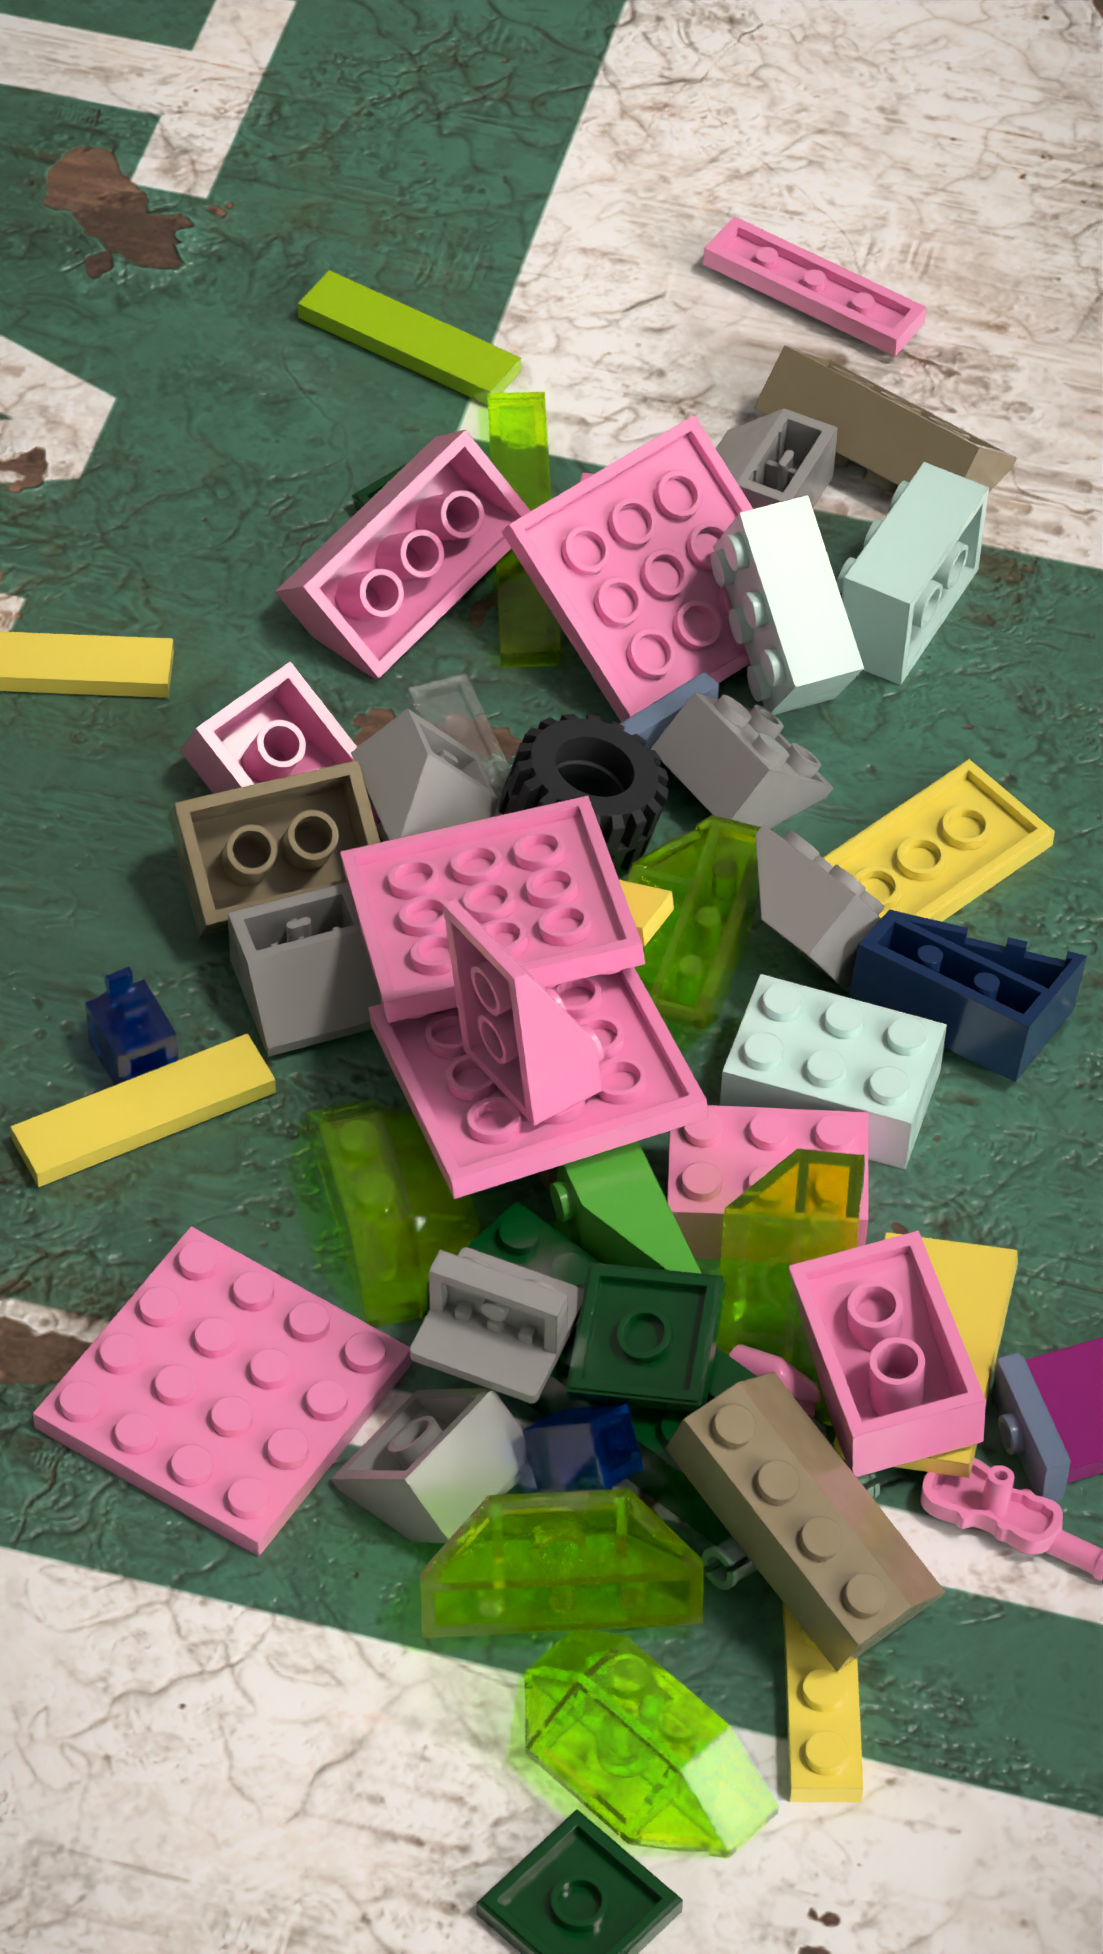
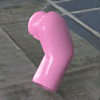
M742 1344L733 1348L729 1356L757 1377L775 1372L803 1410L814 1418L815 1404L821 1403V1392L816 1382L782 1357Z

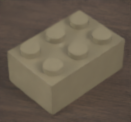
M358 760L176 802L168 816L199 938L228 932L229 912L347 882L340 852L380 843Z

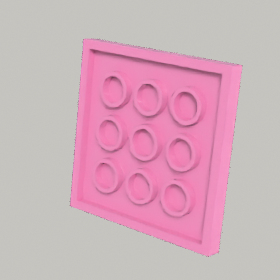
M695 415L515 520L501 531L621 723L700 673L706 672L717 683H720L750 664L744 643L738 644L733 637L729 623V611L733 607L726 586L720 587L714 578L711 567V553L715 552L713 546L737 515L753 508Z
M588 796L340 852L345 877L387 1023L403 1019L422 1018L430 1013L457 1007L443 904L452 899H455L544 989L591 976L610 975L622 969L645 964L640 936Z
M634 967L622 969L610 975L591 976L552 987L560 996L567 1013L580 1026L586 1024L591 1027L601 1043L604 1053L603 1060L599 1062L602 1091L535 1126L464 1051L458 1007L430 1013L422 1018L403 1019L387 1023L382 1003L368 1007L371 1027L454 1199L708 1119L707 1099Z
M191 1226L33 1413L34 1427L259 1557L412 1365L410 1347Z

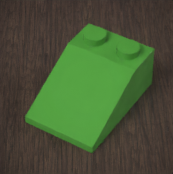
M638 1141L558 1166L557 1182L550 1184V1196L556 1212V1220L549 1222V1225L603 1264L701 1273Z

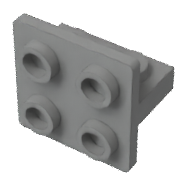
M471 1248L461 1249L458 1256L440 1250L429 1270L430 1310L410 1346V1358L414 1362L528 1403H535L579 1318L584 1289Z

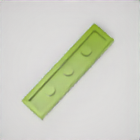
M330 270L298 302V318L488 406L495 402L521 372V357Z

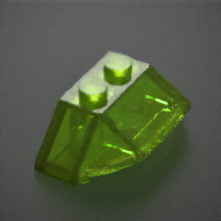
M711 815L696 824V830L671 839L633 862L626 880L627 882L672 891L674 910L646 946H643L645 964L634 967L662 1019L701 1029L707 1028L719 1019L753 924L759 898L756 833L761 828L760 826Z
M366 1099L305 1112V1122L365 1323L375 1328L426 1317L429 1270L439 1251L443 1250L458 1255L461 1249L468 1246L480 1234V1224L470 1194L456 1199L453 1198L411 1111Z
M797 1148L725 1207L719 1275L724 1277L727 1285L716 1347L729 1355L734 1347L742 1344L785 1359L818 1384L821 1392V1403L815 1404L814 1418L824 1425H832L789 1277L788 1266L860 1247L865 1154Z
M630 1489L488 1495L420 1572L422 1638L703 1624V1561Z
M574 1628L525 1670V1753L627 1844L672 1851L709 1852V1856L730 1858L778 1814L779 1805L731 1726L627 1636Z

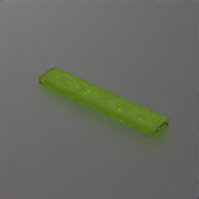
M545 392L487 393L490 461L529 510L532 511L552 499ZM511 548L495 564L501 667L561 665L560 625Z

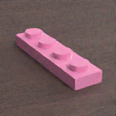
M734 216L704 248L703 265L893 356H896L925 324V306Z

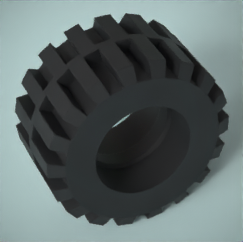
M563 714L560 721L551 717L540 721L538 729L531 727L524 735L499 802V813L504 815L588 796L618 875L620 868L628 871L637 864L639 857L643 858L667 799L669 790L666 786L669 779L667 771L659 767L662 760L655 750H647L645 748L647 741L637 733L630 735L624 731L625 726L614 721L612 724L602 722L598 716L587 715L585 719H580L575 714Z

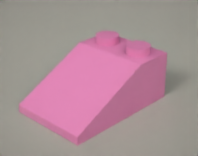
M289 662L198 726L183 745L180 752L214 794L354 761L350 752L356 749L357 746L293 664ZM370 804L377 828L381 821L375 807Z
M455 899L444 903L443 911L464 1051L534 1126L601 1092L602 1084L599 1062L603 1060L604 1053L601 1043L591 1027L586 1024L580 1026L567 1013L557 992L551 987L544 989Z
M919 1231L788 1266L789 1277L829 1417L847 1466L856 1477L983 1442L986 1399Z

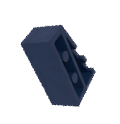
M889 909L858 946L848 998L947 1024L944 1041L945 1048L1016 1082L1074 1011L1087 955L1067 951L1065 960L1026 951L1027 941L1008 937L1006 946L966 937L967 927Z

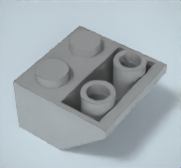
M783 408L728 430L716 447V450L753 509L807 495L813 509L833 478L838 427Z
M694 692L651 748V750L657 752L662 762L724 827L756 835L763 824L771 829L825 799L834 789L818 772L822 766L820 761L801 745L796 743L790 744L780 733L784 725L775 715L759 705H754L752 709L745 708L736 700L726 695H722L720 699H715Z
M408 708L350 752L354 761H359L369 802L375 807L381 823L377 825V831L383 842L487 819L494 815L498 798L478 755Z
M763 824L756 833L761 919L803 958L848 991L851 985L858 946L881 920L879 914L885 906L865 890L866 887L837 864L833 867L819 855V852L794 831L789 829L782 838Z
M347 882L228 913L230 962L268 1057L372 1029L368 1007L381 1004L382 1002Z

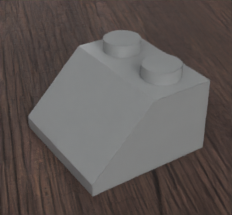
M489 1388L416 1390L330 1480L340 1492L410 1541L451 1544L467 1536L478 1524L477 1515L493 1498L506 1493L518 1483L522 1476L520 1469L537 1453V1449L495 1390Z

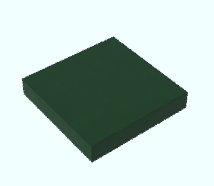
M589 1262L566 1386V1393L569 1399L691 1413L704 1406L708 1398L727 1285L724 1277L720 1275Z
M576 1809L476 1903V1915L521 1954H639L682 1912L683 1899Z

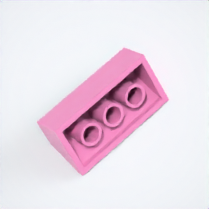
M466 430L436 436L293 573L275 593L314 639L373 679H378L511 549L501 531L510 523L531 511Z

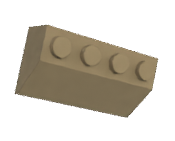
M784 345L754 406V409L766 415L785 408L838 427L835 463L843 467H847L850 460L867 468L863 477L865 480L892 493H895L898 485L903 480L910 482L924 462L989 487L990 492L1012 469L1017 460V457L826 357Z
M775 1372L738 1382L683 1419L666 1446L665 1450L836 1672L946 1593Z

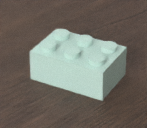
M924 462L910 482L903 480L899 484L891 501L890 512L885 519L877 518L872 523L866 535L863 550L858 558L849 557L840 571L837 586L839 592H842L843 605L864 666V671L898 685L903 683L979 569L989 487Z
M809 496L739 513L713 546L715 552L711 553V567L717 584L720 587L726 586L733 607L729 611L730 628L738 644L744 643L751 664L747 668V679L754 699L758 702L763 701L765 709L773 715L835 699L864 669Z
M760 974L722 1071L720 1106L868 1112V1160L906 1170L940 1074L947 1024Z

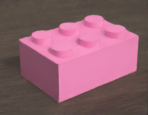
M707 1105L708 1119L669 1131L666 1200L694 1258L801 1263L865 1245L868 1227V1112Z

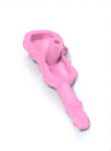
M974 1457L970 1478L929 1471L923 1481L920 1503L929 1515L942 1521L956 1524L961 1529L975 1527L993 1534L998 1541L1006 1542L1025 1554L1046 1552L1092 1574L1095 1579L1103 1580V1549L1062 1530L1063 1513L1058 1503L1051 1499L1037 1496L1030 1489L1017 1490L1013 1488L1015 1476L1008 1467L1000 1465L989 1467Z

